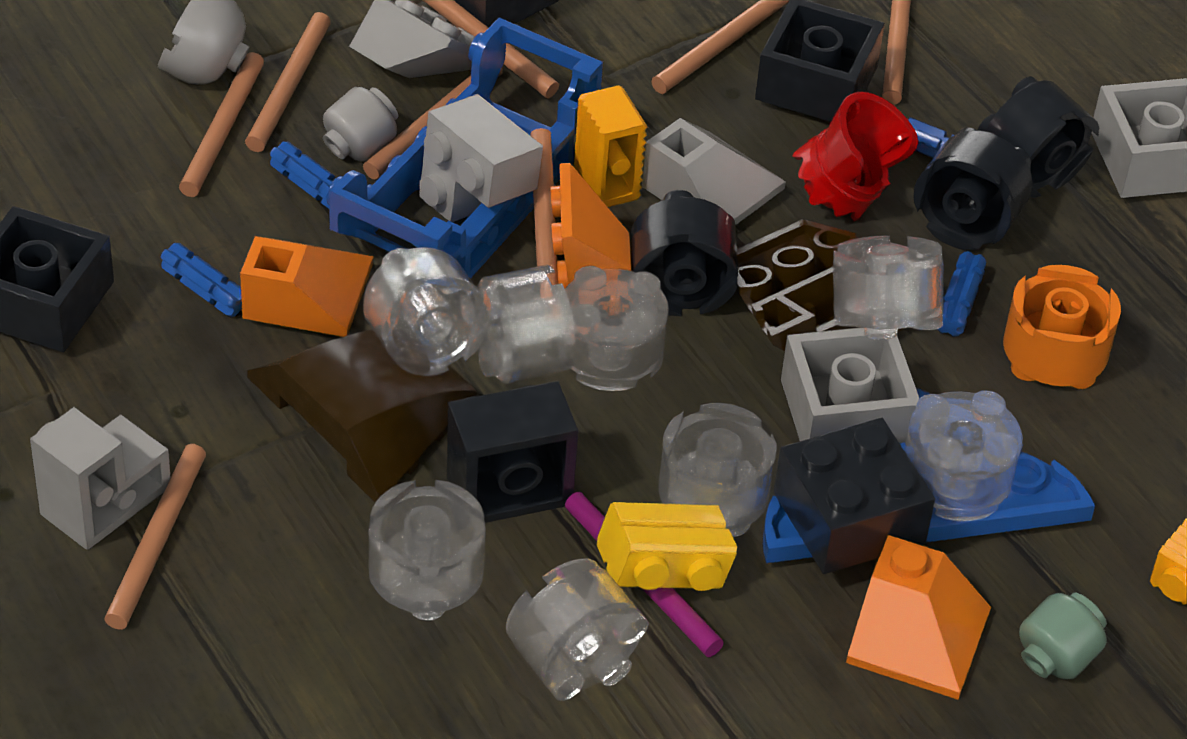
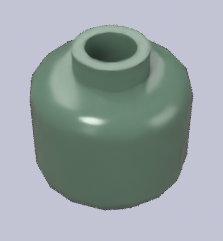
M1064 593L1051 594L1020 626L1019 637L1025 648L1021 652V657L1026 665L1040 677L1047 678L1052 674L1063 680L1074 679L1103 651L1107 643L1104 630L1107 625L1106 618L1099 608L1082 594L1072 593L1070 596Z

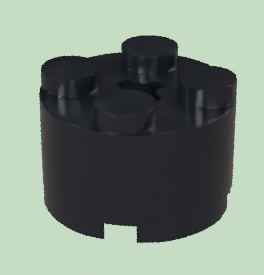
M1029 76L1022 79L1015 86L1012 97L1007 100L997 113L986 117L979 125L977 131L995 134L1011 143L1014 147H1020L1027 152L1031 159L1032 191L1030 197L1036 198L1042 196L1037 189L1049 184L1056 190L1065 185L1081 170L1094 150L1088 142L1092 131L1097 136L1099 135V124L1057 84L1048 80L1038 81L1034 77Z
M970 127L959 130L956 135L949 138L942 145L921 173L914 187V204L917 212L921 209L929 221L926 226L927 229L940 241L962 250H976L981 245L992 242L995 244L1000 241L1030 198L1032 191L1030 156L1022 148L1014 147L1011 143L995 134L977 131Z
M685 190L670 191L664 196L662 201L646 208L636 218L631 228L632 276L635 292L639 300L650 309L669 316H682V309L699 308L700 314H704L724 305L735 293L738 281L734 218L717 204L705 199L695 198L690 192Z

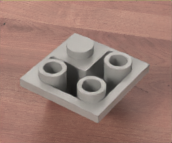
M374 0L349 47L385 69L407 78L471 70L472 61L469 60L468 53L475 36L461 27L457 28L448 23V19L423 5L420 6L411 0H396L395 2L391 0Z
M679 118L646 141L642 187L661 200L670 191L685 190L690 192L695 198L705 199L720 206L734 218L736 225L785 189L786 181L711 132L682 118Z

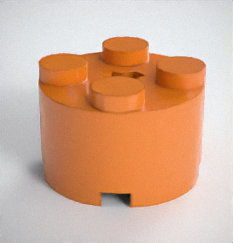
M1048 265L1039 268L1037 275L1026 281L1025 275L1018 281L1014 289L1003 338L1004 350L1011 362L1012 373L1024 381L1036 380L1049 385L1072 386L1077 389L1091 387L1095 383L1096 377L1105 369L1109 360L1121 314V305L1117 294L1112 288L1109 294L1097 284L1099 277L1095 274L1074 266Z

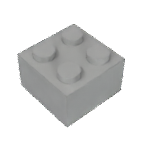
M1187 78L1101 86L1093 117L1099 124V135L1097 136L1093 131L1092 135L1120 197L1187 192Z
M894 325L787 335L781 382L800 441L882 417L899 443L913 442L915 440L922 404Z

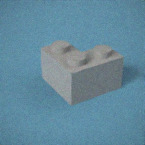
M479 94L428 111L419 196L444 218L454 222L470 216L481 203L489 208L537 189L543 146Z
M73 407L55 421L45 424L36 435L30 438L40 515L86 550H89L164 493L171 478L168 449L122 415H119L102 428Z

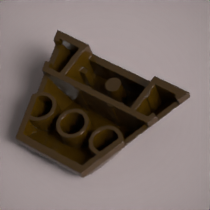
M802 219L737 249L738 281L736 290L772 345L783 351L786 348L787 335L883 325H894L896 333H899L906 328L942 266V256L927 252L923 255L922 259L900 254L899 244L887 241L877 247L858 243L857 235L854 232Z
M401 327L380 328L352 334L325 342L286 359L247 370V378L279 409L287 405L293 407L347 460V476L380 508L391 498V489L405 473L411 475L419 466V457L433 441H441L448 433V402L477 396V391L414 332Z

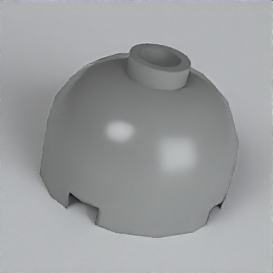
M191 0L172 32V35H174L172 43L175 45L171 51L164 48L158 63V69L177 80L196 85H205L218 80L227 68L236 73L250 48L242 43L246 23L244 14L234 0Z

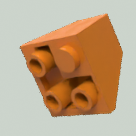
M571 163L559 164L560 185L551 186V204L553 218L561 217V222L552 223L551 229L554 255H564L565 260L557 261L560 292H570L573 313L636 307L629 232Z
M255 236L240 272L242 318L341 337L348 336L373 266V256Z

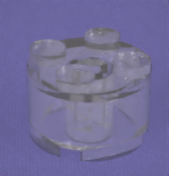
M890 236L863 237L839 244L838 252L834 250L833 260L835 323L840 326L863 327L864 336L870 339L894 338L898 335L897 329L912 327L918 330L941 328L943 326L944 314L942 246L928 239L908 236L907 247L890 244Z
M428 247L409 250L397 248L391 250L383 258L382 265L373 274L365 291L364 316L390 357L400 368L410 373L438 375L449 371L447 365L461 357L465 361L469 359L479 349L486 336L489 314L483 297L458 261L444 251Z
M545 264L483 277L479 282L478 290L467 294V308L473 324H479L483 345L478 348V357L485 377L497 376L502 383L509 384L568 371L572 368L574 358L565 360L566 346L576 344L573 315L563 284L552 285L547 276L555 272L550 265Z
M585 266L576 271L574 280L565 288L561 296L557 354L560 363L564 369L565 364H567L569 368L576 372V380L588 387L599 390L621 391L636 387L638 379L649 373L653 377L659 371L664 358L668 302L660 289L661 284L657 276L649 272L635 273L624 269H601L596 266Z
M983 390L977 393L954 391L938 395L928 394L921 397L916 404V409L909 422L904 451L934 495L935 515L953 521H973L988 517L997 511L999 503L1008 498L1011 492L1023 437L1019 423L1012 413L1005 408V400L998 393Z
M727 403L700 405L699 412L684 417V412L675 416L668 424L663 437L658 484L662 503L718 505L726 521L725 529H729L733 537L743 535L749 530L750 524L763 514L769 503L777 451L776 441L772 433L769 437L761 427L762 420L753 412Z
M415 480L392 487L375 502L371 511L368 531L369 579L382 598L400 609L412 612L420 620L430 621L438 619L445 611L465 603L476 593L484 577L486 527L482 507L471 493L456 484L435 480V487H416Z
M589 558L576 559L557 566L542 576L548 585L537 595L532 597L526 590L517 600L508 616L506 633L525 661L559 701L568 700L577 693L599 682H602L605 686H610L623 679L632 667L629 656L636 649L642 635L649 626L648 620L610 574L601 568L596 561Z

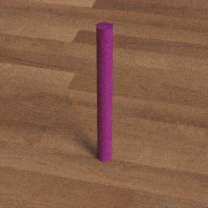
M576 492L566 500L565 508L597 541L605 516L582 492ZM674 588L643 589L706 657H712L720 651L724 641Z

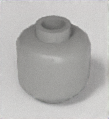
M354 87L323 114V123L327 131L323 136V140L331 152L338 158L344 159L348 155L359 162H366L396 136L397 125L395 120L399 117L398 112L388 97L377 88L372 87L368 90L363 87Z

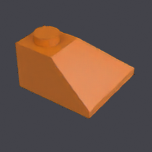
M888 535L869 583L846 663L959 700L989 617L991 606L945 553Z

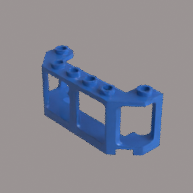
M498 18L484 33L477 34L473 39L468 53L469 60L472 61L471 84L456 99H450L446 105L479 94L527 134L530 135L533 130L540 128L549 130L551 132L553 182L555 185L560 180L559 164L571 163L573 165L575 147L573 143L577 127L578 98L581 94L601 90L603 62ZM506 43H510L572 70L570 86L565 95L558 101L557 121L552 127L539 123L490 100V94L505 61ZM427 126L419 131L414 143L402 155H397L391 160L386 172L373 185H367L366 176L355 170L347 172L344 176L337 177L332 182L326 199L329 205L330 230L360 238L419 265V271L436 279L445 281V278L462 285H465L534 209L533 191L489 208L481 203L461 226L449 220L445 222L433 217L424 227L394 213L414 191L420 189L425 148L424 139ZM380 228L415 245L419 254L383 238L375 232Z

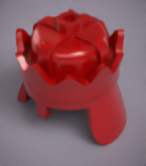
M855 92L843 100L829 127L808 139V142L797 149L792 155L797 160H803L798 177L804 179V189L809 195V203L811 205L823 204L825 207L834 209L836 217L852 212L851 217L853 221H856L862 216L872 202L881 195L883 189L891 184L888 181V168L907 159L917 148V133L900 110L884 98L868 92Z

